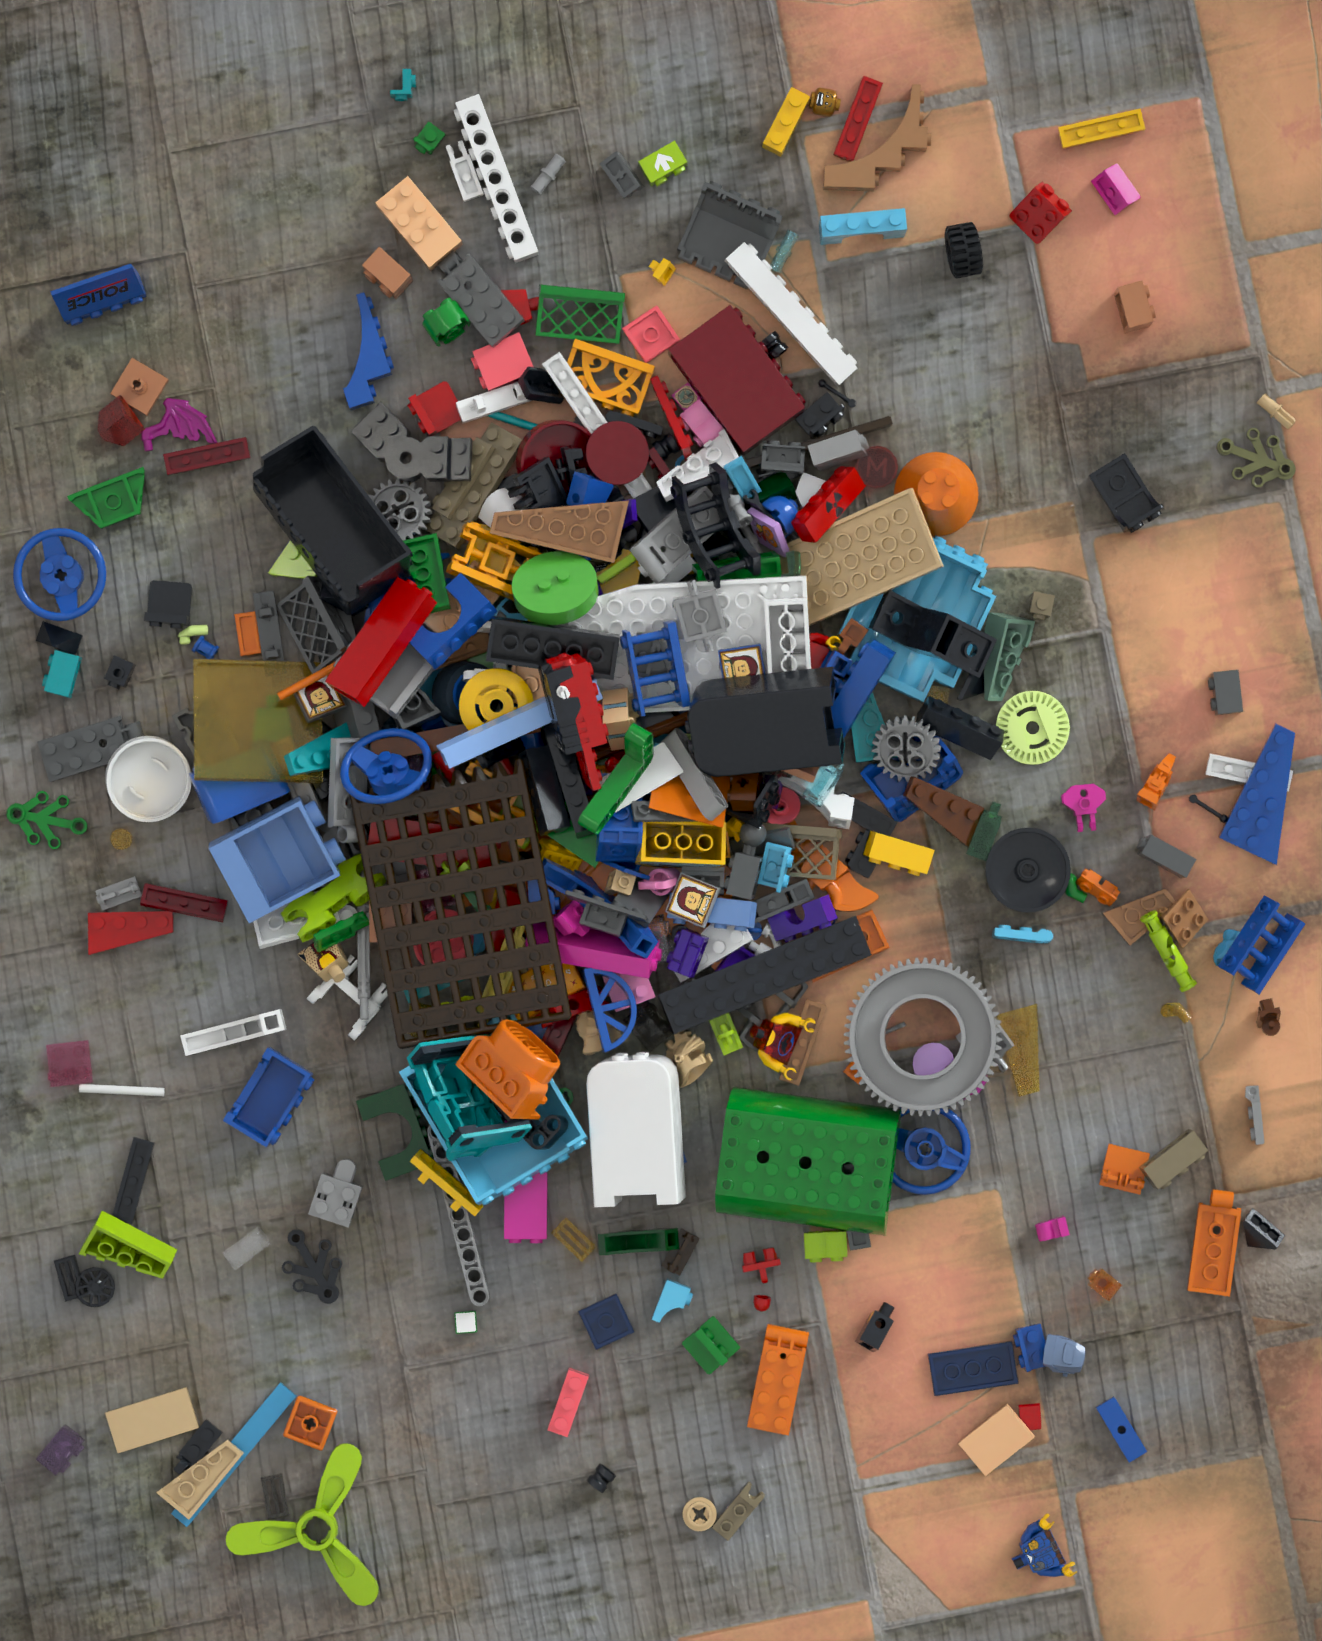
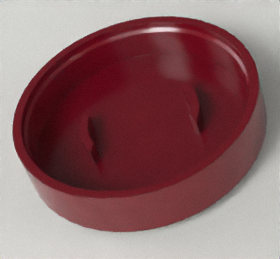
M549 420L538 424L525 435L519 445L516 456L517 474L544 457H549L553 466L556 467L555 459L561 458L562 460L560 448L566 446L568 448L579 447L582 449L583 459L574 462L575 469L584 466L588 475L596 477L587 465L585 458V448L591 433L583 426L565 420ZM566 477V479L560 481L568 496L571 485H568Z

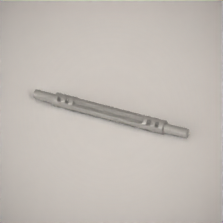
M364 872L360 873L359 876L365 878ZM369 901L361 906H357V913L363 911L368 919ZM369 925L357 930L360 1020L369 1019L368 999L371 998Z

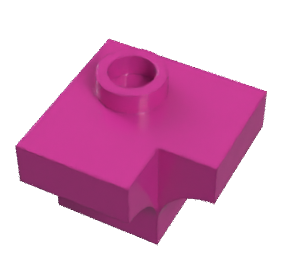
M574 900L560 909L553 917L555 927L563 936L576 933L582 937L591 929L580 925L579 922L584 908L579 902Z

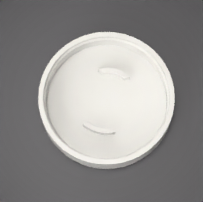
M156 736L136 737L122 744L111 756L105 773L106 789L113 804L127 817L141 822H156L175 814L187 800L192 781L188 774L191 773L189 764L182 752L171 742Z

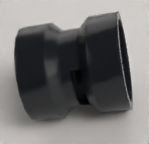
M776 331L762 340L768 349L770 359H776L789 348L786 343L781 342L780 336Z
M670 433L666 434L661 441L652 443V446L663 461L668 459L670 454H676L680 451L679 446Z
M599 1463L596 1467V1472L588 1477L587 1482L601 1493H604L607 1489V1484L612 1482L616 1475Z

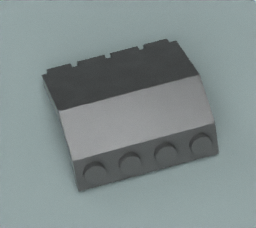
M705 182L696 208L677 248L680 251L678 259L691 265L694 258L698 260L695 267L711 273L713 267H716L715 276L730 282L732 276L735 275L736 279L733 284L748 289L744 282L726 264L725 259L744 242L747 245L750 243L758 251L756 255L761 261L766 259L783 216L779 215L780 211L777 209L761 207V203L749 198V200L741 198V194L734 190L727 192L721 189L722 186L716 182Z

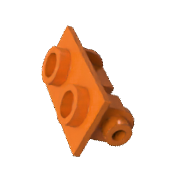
M1085 868L1081 876L1076 880V884L1084 892L1095 896L1100 903L1110 907L1120 894V891L1117 890L1118 887L1107 880L1102 885L1099 884L1102 877L1092 869L1088 870Z

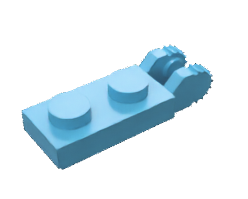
M999 925L998 928L993 929L992 937L995 939L1040 944L1048 943L1054 937L1051 930L1041 929L1038 932H1032V928L1020 927L1019 930H1013L1009 925Z

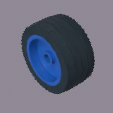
M461 661L445 666L437 674L432 686V699L435 707L441 711L440 716L443 719L456 725L464 724L459 711L460 695L467 683L463 681V672L474 670V668H489L476 662ZM494 699L490 703V708L494 712L497 709L499 699ZM475 704V710L480 720H486L480 712L479 705Z

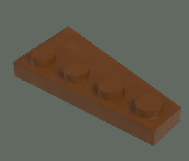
M911 776L903 796L930 816L933 821L940 824L949 834L956 837L964 846L969 847L984 808Z

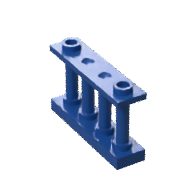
M672 620L664 621V627L660 631L631 636L630 631L622 630L623 636L620 637L622 649L626 651L634 695V699L631 700L632 708L641 717L646 716L645 707L673 701L681 707H688L691 704L676 622ZM659 639L667 641L668 648L663 652L635 657L633 645ZM662 660H667L671 663V669L667 673L643 678L638 677L637 666ZM670 680L674 682L675 690L673 693L642 699L640 687Z
M1265 895L1218 965L1219 968L1233 976L1236 972L1240 973L1245 977L1241 984L1259 995L1305 926L1304 922L1288 913L1285 917L1278 913L1276 910L1280 904ZM1271 918L1279 923L1273 935L1265 929ZM1260 936L1268 942L1262 952L1253 947ZM1248 954L1256 959L1250 970L1242 965Z

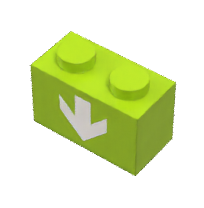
M674 140L638 161V165L650 186L656 184L658 187L668 181L667 177L674 174L677 176L686 170L687 160Z

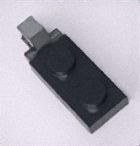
M206 1419L179 1452L180 1454L176 1458L180 1462L173 1470L180 1475L186 1467L190 1468L201 1460L223 1432Z

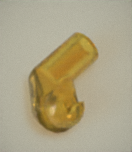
M1178 1002L1166 1003L1161 1007L1160 1012L1163 1017L1178 1016L1184 1024L1192 1017Z

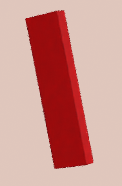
M863 76L833 154L834 156L850 162L854 161L882 88V82Z

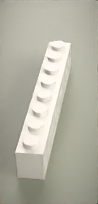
M745 242L742 243L725 259L726 264L838 387L857 369L855 366L857 361L850 354L846 355L841 350L843 346L836 338L832 340L827 334L829 330L823 323L820 322L818 324L813 319L815 315L807 306L805 308L802 307L799 303L801 299L794 291L789 292L784 287L786 282L779 275L775 277L770 271L772 269L770 264L765 259L761 261L756 255L758 251L750 243L748 245Z

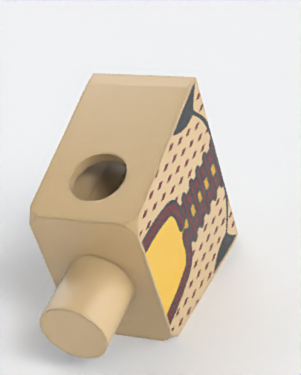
M313 942L298 953V956L323 981L328 982L330 979H333L334 982L338 983L345 978L342 970L349 965V962L340 943L317 952Z

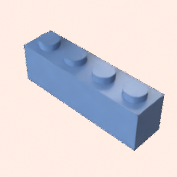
M717 898L707 923L714 924V928L727 929L728 925L735 926L734 930L747 932V928H754L757 903ZM667 913V918L673 919V923L686 925V920Z

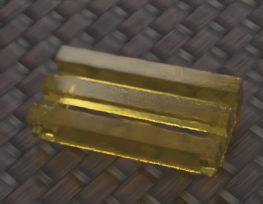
M566 1217L551 1232L581 1262L596 1248V1245ZM567 1224L590 1248H585L564 1225ZM561 1230L567 1237H569L584 1252V1254H579L558 1233V1231Z

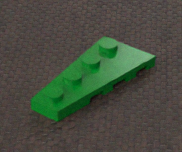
M437 533L403 540L413 554L410 558L412 561L410 574L419 589L425 587L433 593L431 597L437 602L431 613L451 609L448 590L445 588L447 583Z

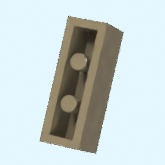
M1188 1129L1142 1164L1139 1169L1153 1188L1164 1189L1172 1183L1171 1179L1176 1175L1179 1177L1189 1170L1188 1166L1193 1162L1196 1164L1205 1158L1204 1154L1208 1152V1149L1194 1130Z

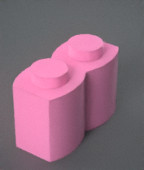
M700 399L680 414L685 425V431L690 430L695 435L692 439L700 448L709 440L713 441L719 436V432L724 429Z

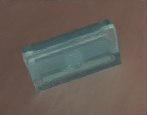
M839 764L837 768L831 765L821 766L814 782H810L802 798L821 808L842 776L844 764Z

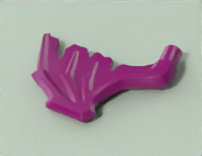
M166 398L163 402L166 411L161 421L141 431V440L144 443L145 452L153 451L152 440L158 436L167 435L169 430H171L173 437L184 439L186 435L190 441L199 440L198 430H200L206 436L208 443H218L206 421L207 416L191 407L187 400Z

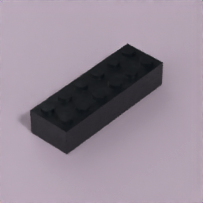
M492 616L486 661L538 669L545 659L556 657L562 653L569 655L578 653L587 662L591 663L594 673L591 677L614 680L620 634L559 625H543L532 621Z

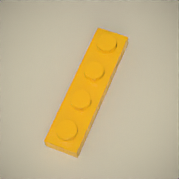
M1141 108L1058 127L1062 149L1145 130Z

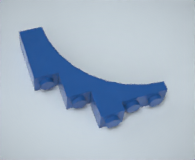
M547 858L543 859L547 885L564 895L566 890L572 891L577 889L584 892V896L590 898L593 895L605 899L604 902L609 904L615 899V896L606 894L603 890L599 889L592 877L576 869L572 871ZM580 903V905L585 908L586 904ZM627 918L622 935L619 938L631 952L647 959L658 943V940L649 927L645 928L633 919Z

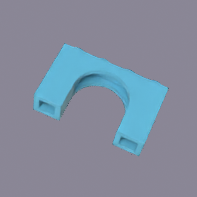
M905 208L820 216L819 220L821 245L842 243L844 238L864 234H882L883 239L903 238L907 231Z

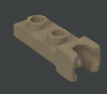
M751 1482L745 1484L712 1526V1529L727 1541L730 1540L765 1497L763 1492H759L756 1496L749 1494L752 1486Z

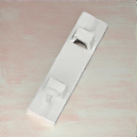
M515 382L456 402V407L462 424L531 400L525 398L519 383ZM513 389L516 390L517 398H516V396H515V393H514Z

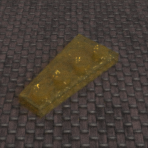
M1037 1004L1000 1013L997 1016V1020H1001L1000 1026L1015 1045L1006 1053L1018 1097L1038 1092L1040 1089Z

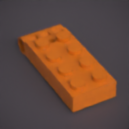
M767 1324L747 1427L789 1436L809 1332ZM785 1353L786 1356L784 1358H781L780 1354Z

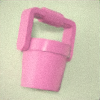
M674 867L657 868L650 872L649 880L643 879L638 881V889L651 890L659 896L669 894L675 888L680 872Z

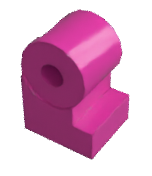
M1065 1216L1035 1224L1039 1241L1070 1235Z

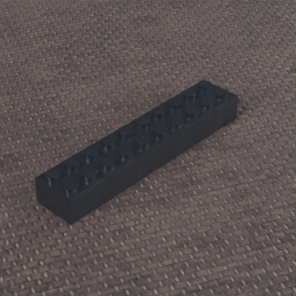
M853 916L658 994L657 997L672 1034L676 1035L868 958L872 954L857 917Z

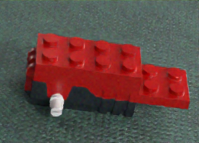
M562 653L556 657L545 659L543 664L538 667L549 715L552 718L551 723L554 728V735L557 738V747L566 755L576 753L583 782L593 791L601 789L600 781H602V775L600 770L596 769L595 761H597L595 749L591 748L606 744V736H609L606 724L602 723L601 716L604 715L601 704L597 703L596 696L599 693L596 683L592 682L591 675L594 674L592 665L578 653L574 655Z

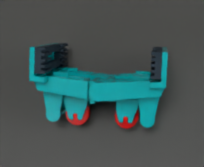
M476 1036L422 1042L407 1057L410 1068L414 1069L416 1074L413 1082L414 1088L422 1091L425 1102L428 1104L429 1113L446 1140L445 1144L448 1148L446 1157L449 1161H455L457 1158L466 1156L480 1157L493 1146L519 1142L532 1128L528 1119H510L509 1122L503 1123L493 1103H490V1098L455 1065ZM447 1063L443 1072L440 1073L437 1065ZM455 1079H456L457 1082H458V1085H459V1088H460V1091H461L460 1093H459V1091H458V1089H457V1087H456V1085H455V1082H454Z

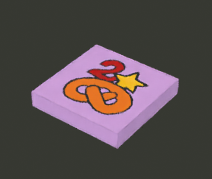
M751 507L747 510V513L753 518L751 526L760 543L783 557L790 554L780 523Z

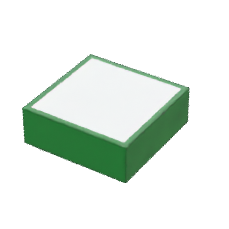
M476 1310L454 1312L456 1334L477 1332Z

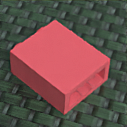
M519 332L504 338L494 348L489 344L472 351L474 357L470 358L475 370L479 369L482 376L479 377L482 388H487L488 391L517 382L527 367H533Z

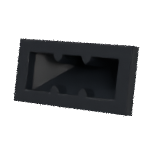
M43 621L36 641L76 655L83 635Z
M983 672L980 678L968 674L957 700L962 701L984 693Z
M1253 1208L1243 1221L1247 1247L1276 1250L1285 1236Z

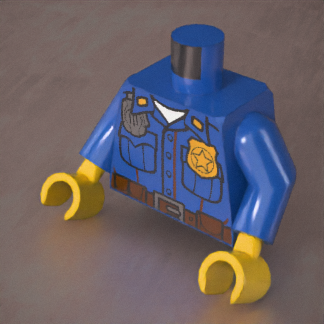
M1045 1514L1041 1520H1037L1027 1526L1019 1543L1023 1553L1013 1557L1012 1560L1017 1570L1029 1564L1032 1572L1037 1573L1039 1576L1058 1577L1065 1575L1071 1577L1077 1573V1571L1072 1572L1069 1568L1075 1565V1563L1069 1562L1066 1564L1050 1531L1055 1522L1048 1523L1046 1519L1050 1515Z

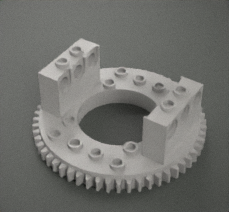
M925 957L922 963H920L918 958H915L914 964L911 963L910 959H907L905 966L901 961H898V968L890 964L889 972L883 968L882 976L875 973L876 981L869 978L870 986L862 985L865 992H857L860 1000H852L856 1007H849L853 1015L846 1016L851 1023L844 1025V1027L850 1029L849 1032L844 1033V1036L849 1037V1040L845 1041L844 1044L850 1046L845 1053L852 1054L847 1061L855 1063L850 1067L851 1070H858L854 1077H862L859 1084H867L865 1092L873 1090L872 1098L879 1095L878 1103L886 1100L885 1107L888 1108L891 1104H894L893 1111H897L901 1107L902 1114H905L909 1109L912 1116L916 1110H918L919 1116H923L924 1111L927 1112L928 1116H931L932 1110L937 1115H940L941 1108L945 1113H948L949 1106L954 1110L957 1109V1102L964 1106V1098L971 1101V1093L976 1096L978 1095L977 1087L985 1088L982 1081H990L986 1075H994L990 1068L998 1066L993 1060L1000 1058V1055L995 1052L1002 1050V1047L998 1046L997 1042L1003 1041V1038L998 1037L997 1034L1003 1032V1030L996 1028L997 1025L1001 1024V1020H995L999 1012H992L996 1007V1004H989L992 996H984L988 991L986 988L979 990L982 985L981 982L973 984L976 977L972 976L967 979L968 971L960 974V966L953 970V963L950 962L945 967L944 960H941L939 965H937L935 958L932 959L930 964ZM931 999L944 1004L953 1012L960 1025L961 1045L957 1056L950 1065L935 1074L915 1075L906 1072L893 1061L887 1050L885 1035L888 1022L899 1007L912 1000Z

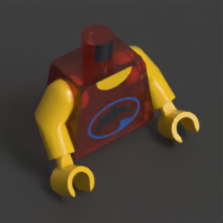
M782 1013L773 1016L771 1019H763L760 1027L754 1025L750 1030V1036L755 1038L753 1046L758 1049V1056L763 1064L777 1073H783L785 1079L792 1080L787 1077L786 1073L788 1070L797 1073L796 1070L791 1067L786 1068L783 1065L788 1064L803 1029L799 1026H804L807 1032L812 1033L814 1029L807 1028L806 1025L809 1022L816 1024L815 1020L812 1018L802 1020L800 1016Z

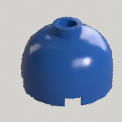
M776 495L762 503V506L780 523V526L787 533L785 538L788 537L795 530L791 522L798 512L796 502L793 499Z

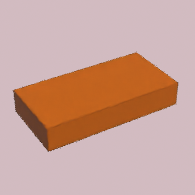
M255 611L234 614L240 655L261 654Z

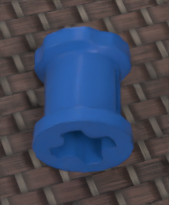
M201 635L192 648V652H198L207 658V661L211 662L220 647L209 643Z

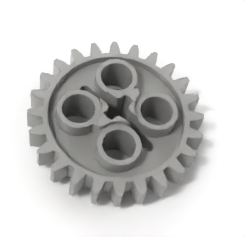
M389 479L388 486L381 482L380 490L373 488L376 494L374 496L368 494V496L378 509L384 505L388 506L387 511L382 514L390 524L398 523L395 531L400 538L407 540L414 538L415 535L421 537L420 530H427L424 523L431 522L430 518L426 515L432 514V511L427 509L431 506L430 501H426L429 497L426 493L422 494L424 491L422 487L417 488L415 482L411 483L410 486L409 482L401 484L399 479H396L395 484H393ZM406 495V499L403 502H397L399 496ZM399 509L400 514L396 515L395 511ZM416 512L415 518L407 519L408 514Z
M904 715L902 721L896 716L894 723L888 719L887 726L882 724L880 727L881 731H876L875 736L877 738L873 739L872 744L875 746H873L872 752L876 753L873 759L880 760L877 767L884 766L883 774L889 771L891 772L890 778L897 775L899 782L902 777H905L906 782H909L911 776L919 778L920 775L922 778H925L926 772L931 774L933 767L937 766V760L940 759L941 755L938 753L941 750V746L937 745L940 738H933L936 730L929 732L930 724L923 726V719L918 723L915 722V716L912 717L911 721L907 719L906 715ZM904 732H907V736H908V739H907V750L909 751V753H908V763H909V766H907V765H906V762H905V759H906V748L904 747V744H905V735H904ZM917 736L921 741H914L912 737ZM891 737H898L900 741L895 742L891 739ZM898 756L901 761H895L892 757ZM919 756L922 761H916L913 757Z

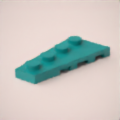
M873 692L851 726L856 763L874 761L873 757L876 753L872 752V748L875 746L872 742L874 738H877L875 736L876 731H881V725H885Z

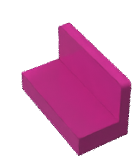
M1118 164L1105 169L1091 180L1114 215H1117L1127 206L1141 198Z

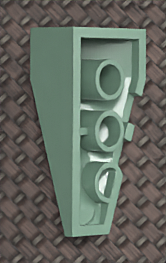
M989 612L984 633L997 639L984 667V700H1003L1012 681L1011 673L1015 665L1019 666L1022 660L1019 658L1024 647H1028L1031 641L1035 624L1034 620L1004 613Z

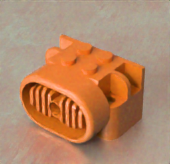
M505 1019L500 1021L491 1036L478 1035L474 1037L455 1065L511 1119L539 1120L541 1116L535 1109L539 1104L547 1102L548 1099L545 1095L548 1090V1083L559 1069L560 1060L527 1027L521 1026V1024L513 1020Z

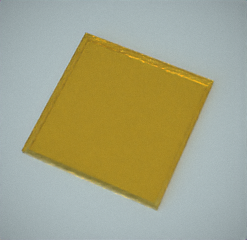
M193 659L194 780L323 782V770L290 776L284 759L286 754L322 736V718L307 723L293 694L283 700H280L277 694L291 684L312 674L306 662ZM314 662V664L317 667L321 664V662Z

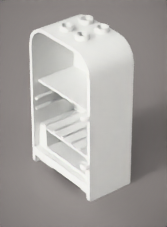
M637 1052L635 1055L616 1053L614 1056L604 1059L591 1068L587 1075L586 1086L594 1207H615L622 1201V1196L651 1194H656L657 1205L679 1204L686 1197L677 1067L671 1059L664 1055H649V1052Z

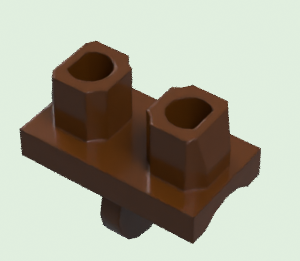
M1272 998L1259 1001L1260 1007H1258L1257 1027L1262 1028L1263 1033L1266 1035L1274 1036L1280 1030V1007L1274 1008Z

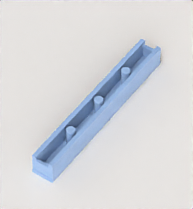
M591 677V678H592V682H593V683H596V685H597V680H596V678ZM597 685L599 695L596 696V699L599 701L603 697ZM545 696L436 745L445 765H448L450 769L551 723L552 718L549 715Z

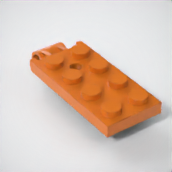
M1212 1189L1210 1205L1198 1203L1187 1291L1230 1297L1241 1218V1208H1232L1234 1192ZM1215 1226L1220 1227L1219 1234L1213 1233V1228Z

